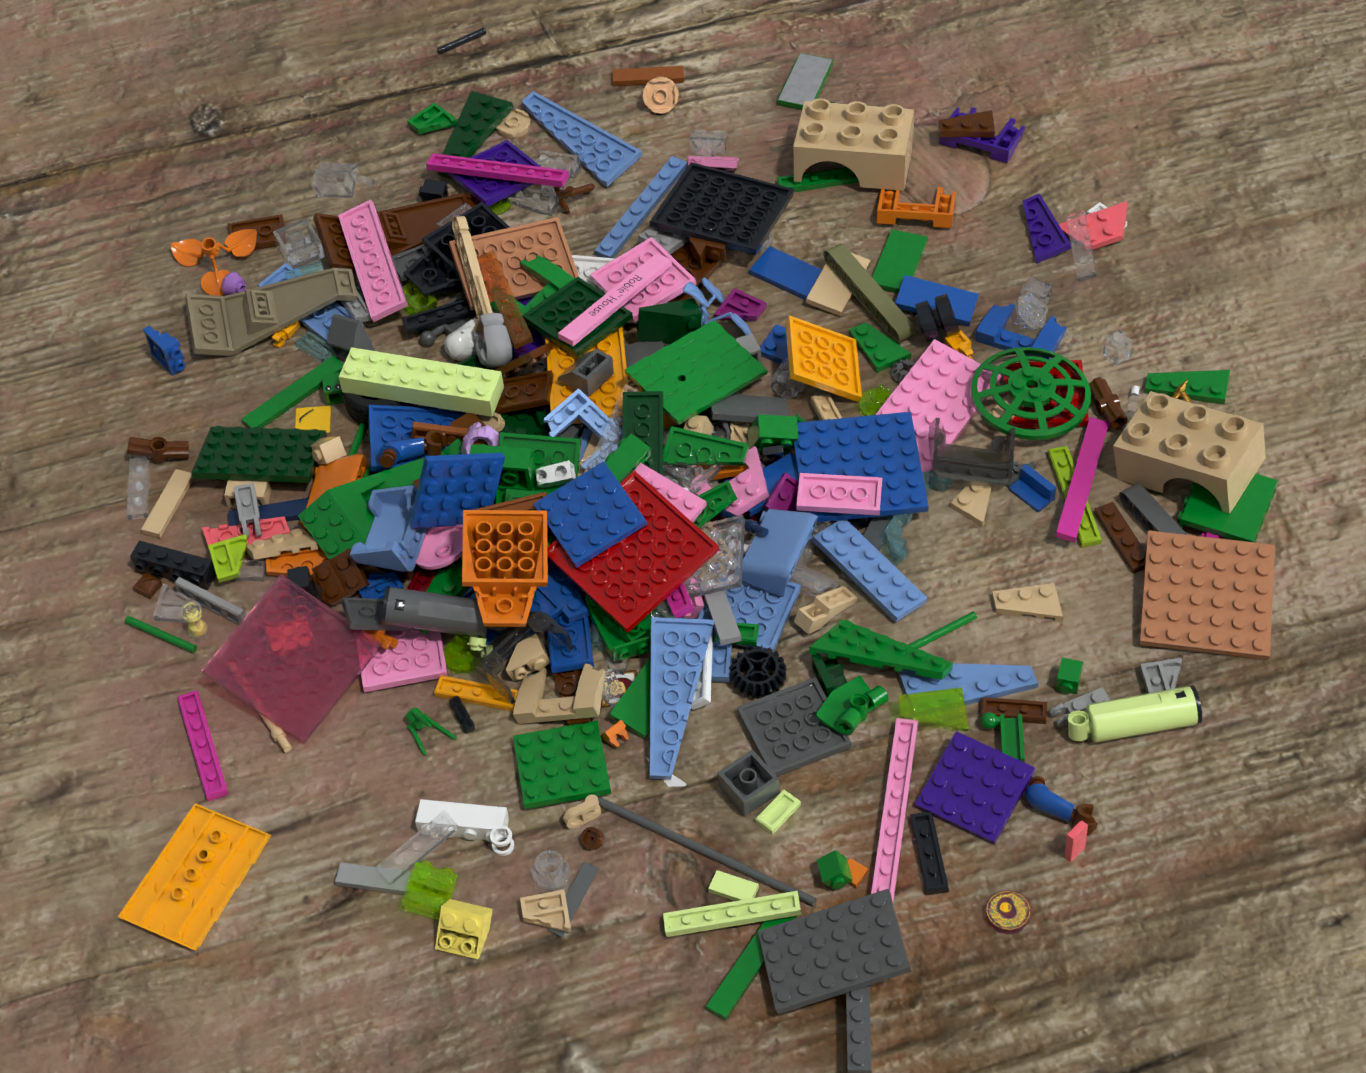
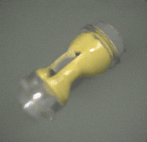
M196 602L186 603L182 606L180 613L182 618L189 623L188 635L195 641H202L207 637L209 628L201 619V606Z

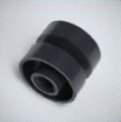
M947 293L935 297L936 309H932L928 300L915 304L918 313L916 318L921 333L925 334L928 343L934 339H940V327H943L947 336L960 332Z

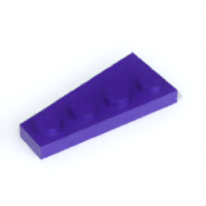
M1040 193L1023 200L1036 263L1070 250L1071 244Z

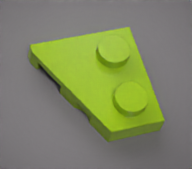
M246 534L208 545L219 583L239 577L248 542Z

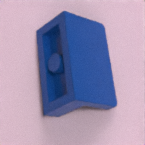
M1027 464L1021 468L1020 479L1009 488L1013 494L1036 512L1044 509L1055 500L1056 486Z

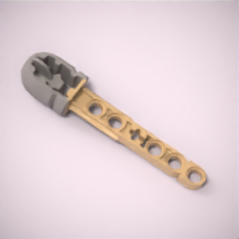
M455 216L452 220V228L478 318L472 330L474 339H477L475 343L477 355L482 365L487 368L497 369L509 363L512 358L511 340L506 326L503 325L504 319L502 314L492 313L471 234L468 231L467 220L465 216Z

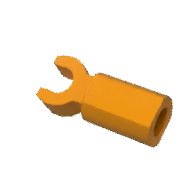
M299 321L276 332L272 336V339L276 341L273 346L280 349L284 345L285 340L290 339L300 328Z

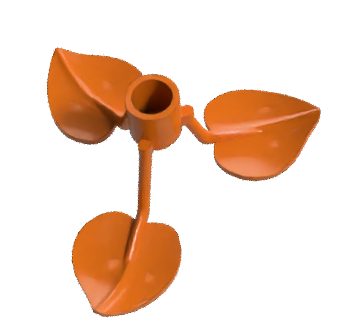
M245 229L231 233L225 239L226 247L221 245L220 242L216 243L214 238L208 237L202 243L197 239L172 242L171 250L176 261L185 267L197 265L199 258H203L204 253L207 257L211 258L214 272L210 271L203 275L201 287L208 295L224 296L221 284L224 277L229 274V271H218L215 257L219 254V248L226 252L232 251L235 257H246L255 249L257 231L255 229Z

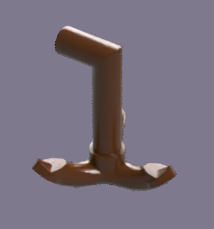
M591 183L577 188L569 186L562 191L560 187H554V191L561 208L565 212L570 213L571 211L565 203V199L582 193L587 195L595 188V185Z

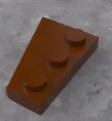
M990 110L939 120V137L994 138L993 112Z

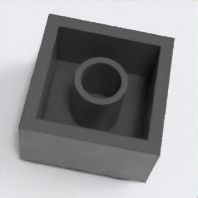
M753 749L717 772L718 787L744 816L780 793L779 778Z

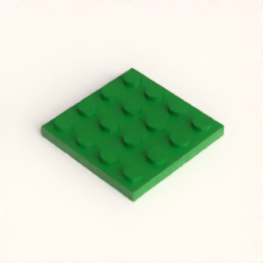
M598 720L585 724L569 725L513 736L525 809L585 799L588 795L602 796L611 794Z

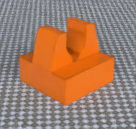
M620 720L603 732L601 739L604 743L607 742L616 748L620 746L616 740L617 736H620L623 741L629 738L625 729L627 726Z

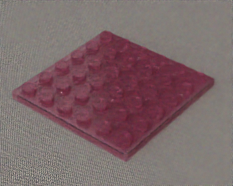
M281 574L202 669V673L304 744L380 650L382 643L363 630L349 629L346 618Z

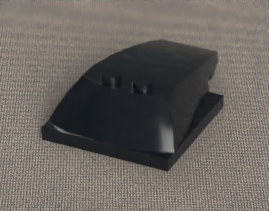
M483 202L459 215L465 216L471 236L510 228ZM452 220L422 238L423 244L428 248L426 255L417 259L403 272L404 277L425 297L463 288L449 247V241L456 240L452 228Z

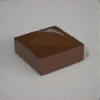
M144 573L133 586V590L151 599L163 584L161 580Z

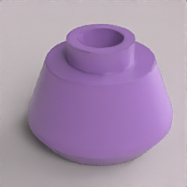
M231 272L224 277L221 284L224 295L246 290L245 280L237 272Z

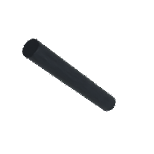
M485 28L438 47V53L442 54L485 35Z

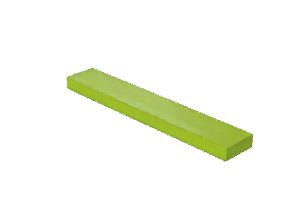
M1068 446L1048 449V456L1064 501L1066 500L1075 469ZM1088 500L1077 534L1081 548L1102 544V538Z

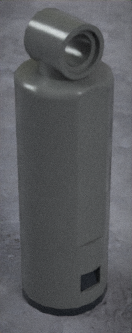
M388 586L385 589L381 624L485 638L487 629L496 633H502L508 628L484 627L477 599Z

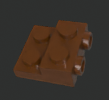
M347 549L334 558L327 559L312 568L314 573L312 574V579L316 585H320L322 588L321 597L324 602L330 605H337L342 602L343 598H349L370 585L360 564L356 563L350 556L351 549Z

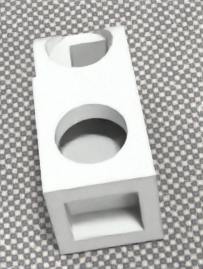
M569 460L535 470L539 488L565 484L576 478L574 464Z

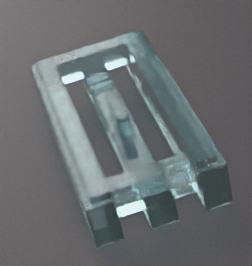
M309 330L305 332L306 336L302 335L300 337V341L298 339L295 341V345L321 363L333 355L327 342ZM304 343H307L308 345H310L311 347H313V349H311L310 347H308V346L305 345Z

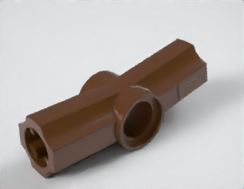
M1101 377L1094 378L1089 383L1095 399L1098 414L1100 416L1104 415L1111 427H1114L1116 430L1122 429L1127 424V416L1121 409L1117 394L1112 393L1105 379Z
M130 437L127 454L150 457L152 461L157 463L164 462L167 458H189V441H167L163 437H154L151 440Z

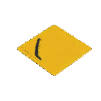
M331 406L297 408L295 428L302 430H326V433H329Z

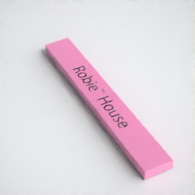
M655 253L558 333V338L571 346L576 345L672 266V260L659 253Z

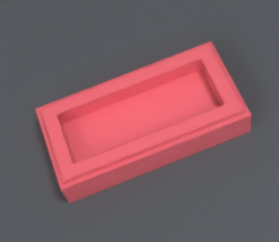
M1080 821L1067 833L1065 859L1069 862H1072L1085 849L1088 825L1083 821Z

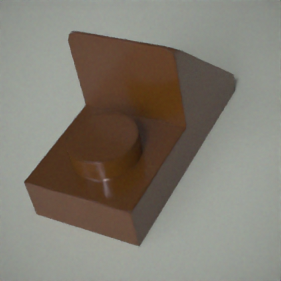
M694 237L689 238L691 253L700 268L703 267L707 258L725 262L727 258L726 245Z

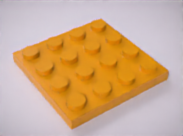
M789 315L785 320L790 379L859 402L862 398L856 339Z

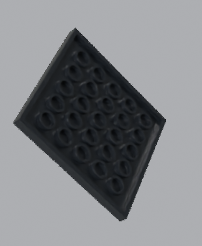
M690 162L650 220V227L678 236L694 237L724 244L730 250L756 256L794 196V189Z

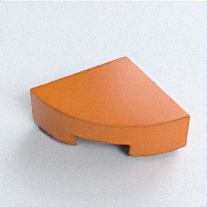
M849 858L848 865L853 879L850 884L857 889L869 873V869Z

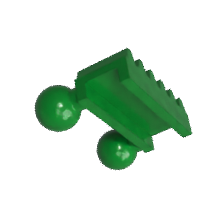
M992 712L984 713L981 716L980 722L985 729H993L996 725H1000L1001 752L1025 763L1022 714H1018V718H1004V714L996 716Z

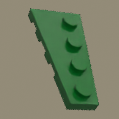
M1230 370L1148 373L1145 393L1149 394L1152 391L1172 397L1174 392H1176L1175 389L1187 380L1184 391H1186L1191 400L1225 405Z

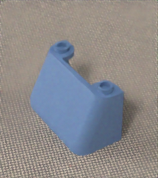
M415 485L372 491L368 501V508L375 518L365 545L358 542L351 549L350 556L356 563L401 572H409L414 569L428 527L412 528L410 525L417 493Z
M768 509L767 512L763 511L759 520L760 526L767 528L769 533L765 537L756 533L744 559L740 558L737 563L736 569L739 570L737 579L784 597L787 583L793 575L797 562L806 544L810 543L813 537L818 516L812 513Z

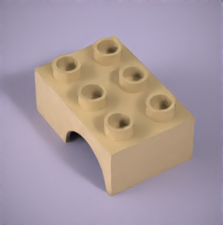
M826 99L804 101L793 146L794 182H801L803 173L811 165L818 162L831 161L843 164L851 169L857 176L860 187L904 191L913 148L914 109H904L896 104L885 107L867 106L859 101L849 104L830 103Z
M1150 391L1113 445L1118 480L1131 484L1140 483L1144 488L1162 493L1166 481L1173 478L1188 479L1208 489L1220 503L1222 512L1228 514L1231 513L1266 458L1263 423Z

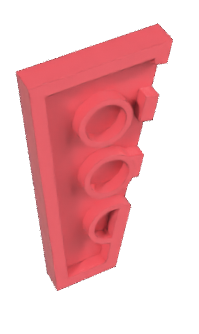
M285 516L261 519L262 535L257 536L255 532V523L247 524L250 532L249 538H247V545L252 544L256 540L270 539L277 534L284 535L290 533ZM240 522L239 525L235 526L224 524L219 525V528L212 529L209 526L202 527L208 545L244 535Z

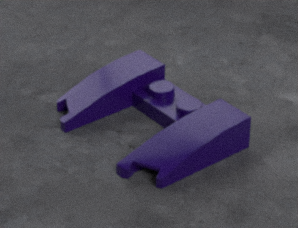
M956 108L950 118L968 114L960 113L959 108ZM971 108L969 114L976 113L977 108ZM1010 118L999 136L994 138L940 137L939 144L957 148L959 143L964 144L965 146L991 152V159L1008 163L1025 131V126H1021L1018 130L1013 126L1015 119Z

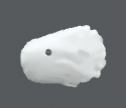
M477 318L469 320L445 338L446 353L453 360L464 361L477 354L475 345L477 339H474L472 333L478 320Z

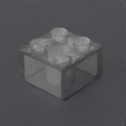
M307 218L273 231L279 252L285 262L293 269L325 257L321 240Z

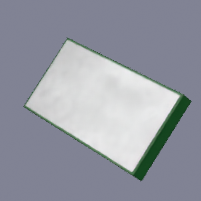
M799 53L778 97L777 105L802 110L804 101H812L818 98L834 64L833 59Z

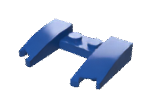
M1009 304V306L994 305L976 330V342L1001 350L1032 347L1055 352L1067 327L1060 326L1056 322L1057 319L1051 316L1036 339L1005 330L1004 327L1015 309V304ZM1025 353L1026 356H1037L1048 360L1052 359L1051 357L1039 354Z

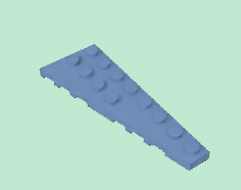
M534 91L521 101L522 107L606 187L642 157L641 150Z
M651 617L649 779L671 780L714 620Z

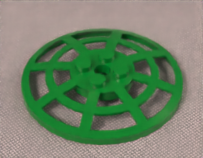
M1020 347L998 352L987 358L978 367L971 383V399L979 416L997 431L1019 439L1045 440L1064 435L1083 421L1090 407L1091 390L1083 372L1064 356L1041 348ZM1025 353L1039 354L1051 357L1052 359L1048 360L1037 356H1026ZM1016 354L1017 356L1001 363L999 366L990 364L1008 355ZM1028 361H1038L1045 363L1042 368L1030 367ZM1015 362H1020L1022 367L1015 371L1005 368ZM1062 362L1067 365L1081 380L1071 379L1069 374L1058 363ZM1055 368L1065 379H1054L1048 372ZM981 371L993 372L990 378V389L978 392L977 385ZM1001 374L1009 377L1008 384L996 387L998 375ZM1033 385V386H1035L1036 388H1032V389H1031V388H1028L1027 386ZM1056 386L1068 387L1065 399L1055 393ZM1073 386L1085 388V400L1080 411L1070 403L1074 392ZM1008 392L1013 402L1008 405L999 396L1000 393ZM989 396L993 397L994 401L1005 410L1000 420L987 411L980 399ZM1052 400L1059 404L1054 409L1044 412L1043 406ZM1022 405L1035 408L1036 413L1018 410V407ZM1064 409L1074 416L1071 420L1060 426L1049 429L1047 427L1046 418L1055 416ZM1013 415L1025 419H1037L1040 430L1022 429L1007 423Z

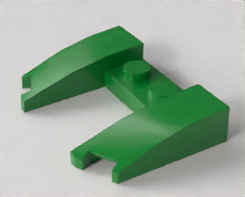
M537 255L536 259L528 262L525 259L520 261V265L546 285L526 306L496 287L492 290L495 298L493 302H490L491 309L495 313L502 314L503 319L524 336L532 327L523 321L522 315L575 279L566 271L540 255Z

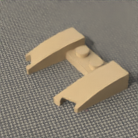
M585 664L579 679L576 696L542 699L547 674L546 668L539 670V673L530 677L526 676L517 694L513 716L518 724L599 717L605 670L597 671L592 669L593 667L590 664Z

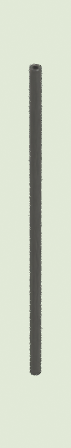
M597 796L600 807L783 893L798 891L799 900L811 906H814L817 898Z

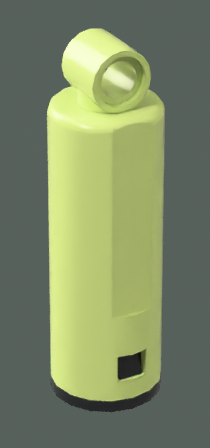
M1191 685L1091 703L1086 706L1085 712L1080 710L1073 711L1068 715V736L1074 741H1084L1090 736L1093 742L1098 743L1198 725L1202 723V708L1199 695L1195 686Z

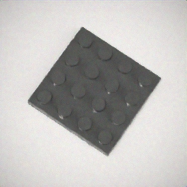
M816 677L737 707V713L761 759L776 776L852 747L848 735L835 731L816 717V713L827 699Z

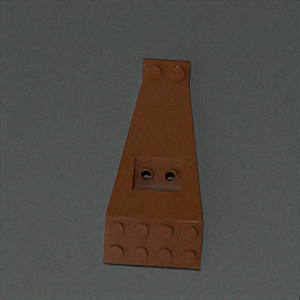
M457 194L377 211L391 256L423 245V237L453 220V217L463 214L481 202L472 195ZM315 213L313 220L329 267L352 269V272L356 273L339 217Z

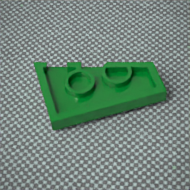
M866 322L849 329V335L851 338L856 339V345L877 373L892 367L893 363L898 362V359L902 361L906 357L908 360L911 359L909 351Z

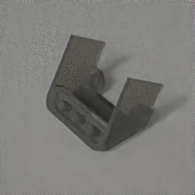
M530 610L525 627H507L473 658L472 664L475 671L511 704L515 703L511 689L497 674L502 671L504 660L514 652L517 643L529 638L534 632L548 630L570 651L574 648L569 633L543 611Z

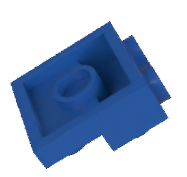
M150 326L143 329L151 355L172 376L185 368V362L183 361L184 356L179 349V341L175 337H171L167 332L161 335L158 330L154 331Z

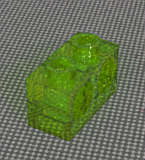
M411 283L402 287L408 304L403 309L409 315L437 307L438 301L434 296L425 297Z

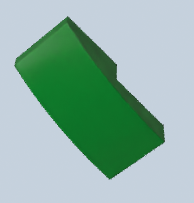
M608 614L604 616L603 621L627 642L640 639L648 634V631L640 622L627 633Z

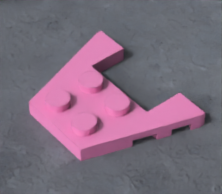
M755 446L749 449L744 464L748 469L729 481L738 499L724 510L738 516L769 497L759 458L760 455ZM705 479L689 488L690 492L696 496L712 489Z

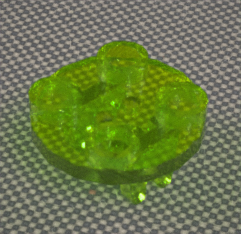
M882 384L878 388L867 390L862 394V398L859 399V412L864 416L876 415L882 407L881 405L886 402L893 392L888 387L886 389L883 388Z
M455 636V639L448 643L444 649L446 666L454 674L479 670L483 666L485 649L483 647V651L471 650V645H467L470 639L468 636Z

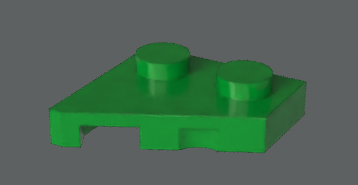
M434 102L408 119L407 123L418 134L455 126L457 119Z

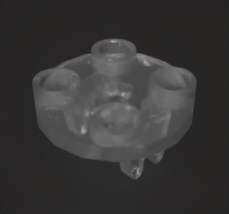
M1030 292L1018 297L1015 305L1018 318L1014 324H1020V329L1028 328L1032 331L1043 328L1048 312L1046 305L1041 303Z

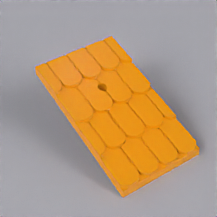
M195 803L118 917L196 951L201 946L214 922H217L235 890L239 888L252 864H255L271 835Z

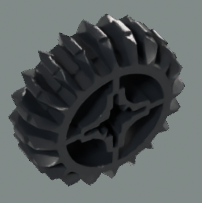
M761 645L759 649L753 646L752 650L745 648L744 653L738 652L737 658H733L732 664L729 667V678L733 688H737L738 694L744 692L745 698L749 695H752L753 699L756 696L762 698L764 695L772 694V691L778 692L779 687H783L784 681L787 678V669L784 659L779 657L777 651L772 653L770 647L764 650V647ZM771 668L774 670L772 676L769 675V670ZM744 669L747 670V675L745 676L741 674Z

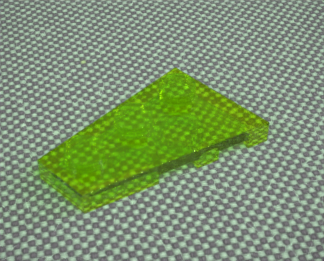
M962 687L897 696L900 718L918 720V722H928L948 728L954 727L963 731L969 730Z

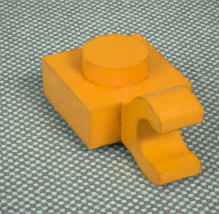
M961 330L959 333L944 337V343L948 347L973 359L970 356L973 354L971 341Z

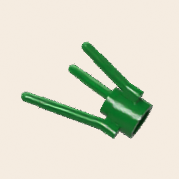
M412 708L406 714L405 719L409 723L407 728L411 731L423 755H426V751L416 729L421 730L425 726L428 728L434 726L448 737L456 740L455 735L429 718L427 714H423L419 708Z

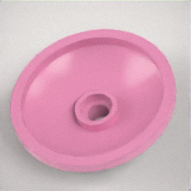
M463 524L428 529L416 565L423 569L436 570L447 567L460 559L463 554Z

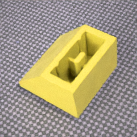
M449 899L441 906L435 949L479 959L490 930L493 909Z

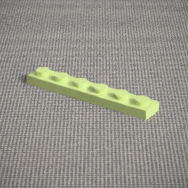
M798 891L667 912L663 913L666 937L797 916L801 915Z

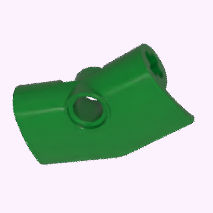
M858 676L833 690L816 713V717L835 731L851 735L859 723L866 720L869 712L888 702V693L879 685L870 689L863 678Z

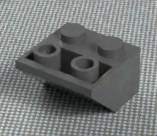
M338 314L332 316L327 344L336 358L346 361L351 347L375 351L372 340L367 335L364 324L360 320Z
M598 349L585 353L558 377V381L575 390L579 388L589 397L614 374L612 357Z

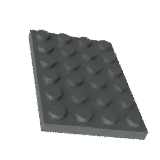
M889 889L758 931L775 1009L778 1015L912 972Z

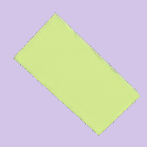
M783 789L755 818V823L773 835L801 806V801Z
M717 870L708 890L709 893L733 901L755 898L759 884Z

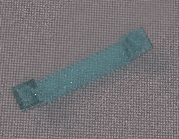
M951 466L922 472L926 495H928L930 489L944 494L946 489L950 488L954 483L955 477L953 476V467ZM913 513L894 515L885 529L884 543L895 566H898L900 561L905 560L907 557V539L902 538L901 535L905 524L908 525L910 523Z

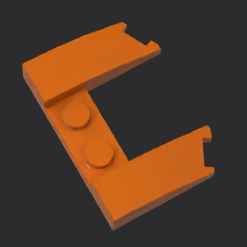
M938 187L935 204L899 202L900 190L885 192V189H881L877 209V224L896 225L897 218L903 220L920 219L921 221L933 220V227L952 228L956 192L953 191L951 196L942 194L944 188Z

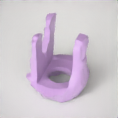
M479 422L474 423L469 427L467 434L463 438L461 453L469 454L471 444L478 439L485 440L489 446H499L500 434L489 425L481 427L482 424Z

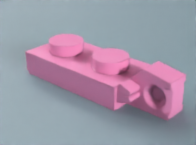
M706 155L688 156V165L690 162L715 169L716 167H721L726 171H734L735 168H738L740 159L737 157Z

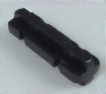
M460 697L450 698V706L454 710L463 730L466 733L474 731L475 724L470 719V715L464 704H462Z

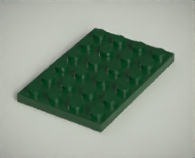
M211 426L192 469V479L310 483L317 465L312 456L313 450L311 445L320 438L327 437L326 430Z

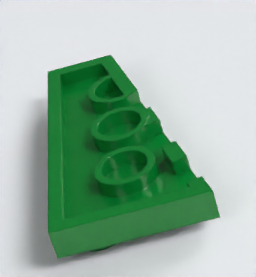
M671 426L664 447V465H744L749 444Z
M729 480L698 495V497L706 501L707 506L693 523L698 528L702 527L738 499Z

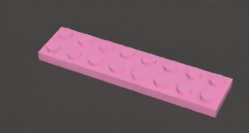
M368 200L339 214L338 217L371 319L375 322L407 307L408 304L373 201Z

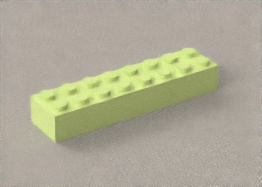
M352 347L339 375L341 389L344 393L493 417L504 388L501 371Z

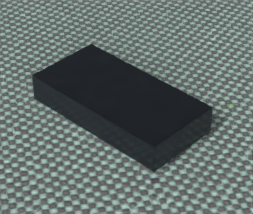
M783 446L762 448L761 460L763 464H772L783 458Z

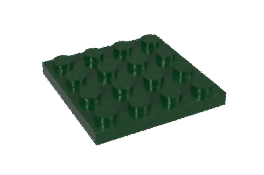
M577 277L522 315L526 324L578 358L633 318V314L622 306L576 345L571 346L558 338V333L605 295L580 277Z

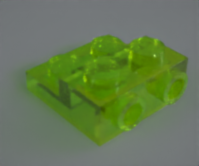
M427 860L416 861L401 908L439 920L441 906L451 899L458 875L454 874V870L449 867L439 869L433 867V864Z

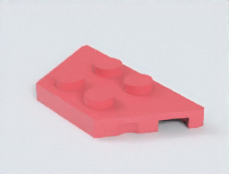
M1125 201L1060 223L1059 226L1069 236L1071 241L1079 244L1083 250L1088 252L1123 240L1128 203Z

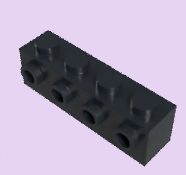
M140 540L130 555L135 571L176 581L180 577L205 590L209 589L216 577V571L210 559Z

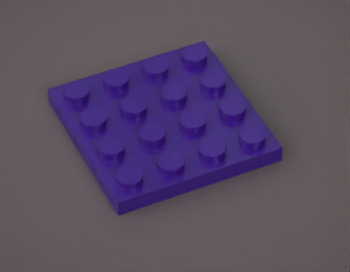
M508 140L470 157L541 167ZM447 173L448 176L478 201L483 202L487 206L493 205L533 185V183Z
M956 731L918 797L915 807L924 812H932L933 816L995 845L1035 773V767Z

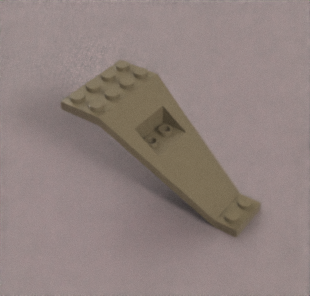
M330 268L269 285L246 289L245 291L226 296L186 294L185 302L194 354L233 356L337 300L356 301L357 292L352 269Z

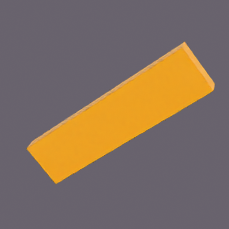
M440 676L434 690L435 697L445 699L459 696L462 702L513 712L519 690Z

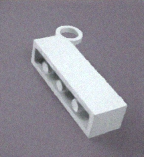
M420 799L415 820L418 833L425 836L441 835L447 838L462 837L468 840H487L492 843L494 853L499 856L509 855L514 849L512 832L508 828L509 816L507 807ZM510 843V847L505 851H500L496 848V846L504 847Z

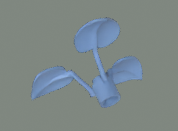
M703 277L702 283L712 293L709 301L704 298L703 293L692 282L685 284L683 292L693 296L701 303L699 305L702 311L701 326L711 321L730 317L746 335L752 334L749 326L736 313L728 312L708 320L710 315L706 308L710 306L715 298L721 303L725 300L721 291L708 279Z

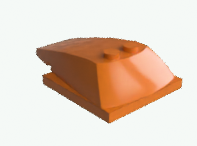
M463 510L462 586H473L484 627H525L536 588L548 586L547 511Z

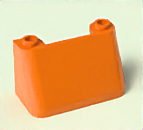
M354 454L336 459L327 464H320L319 467H316L315 480L306 508L328 489L361 479L368 468L366 456ZM300 520L301 526H303L304 530H305L309 535H311L310 532L307 530V528H306V527L304 526V524L302 523V521Z

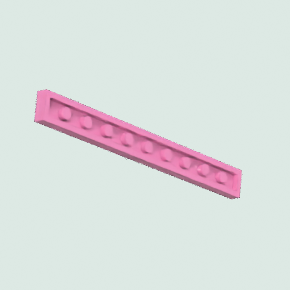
M896 718L871 894L889 889L893 902L918 729V720Z

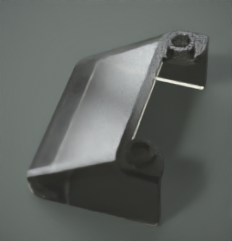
M940 418L934 419L929 426L928 441L932 471L936 476L995 485H1006L1011 481L1013 476L1015 428H1011L1005 436L993 438L989 450L945 444V432L939 428Z

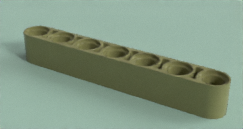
M842 243L823 252L825 262L894 342L899 343L915 335V328L911 321Z

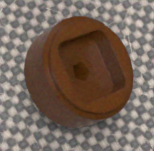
M588 827L581 834V844L587 849L597 850L603 844V833L597 828Z

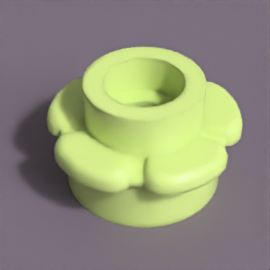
M470 636L469 642H467V645H471V650L483 651V647L488 646L486 645V638Z

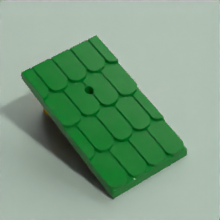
M711 321L696 331L688 333L671 345L665 346L649 357L646 356L625 369V374L638 385L639 392L663 391L664 431L669 433L671 426L676 427L767 375L768 370L748 350L743 348L733 336L729 335L719 323Z

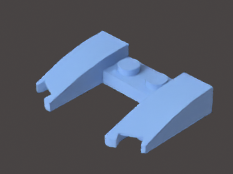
M578 388L543 419V422L548 423L551 430L548 435L556 437L579 418L605 444L581 465L580 468L586 471L587 468L591 469L601 462H605L607 456L619 448L618 444L623 439V431Z

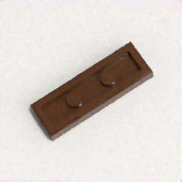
M982 697L981 716L986 712H992L996 716L1004 714V718H1018V714H1022L1023 723L1046 724L1047 702Z

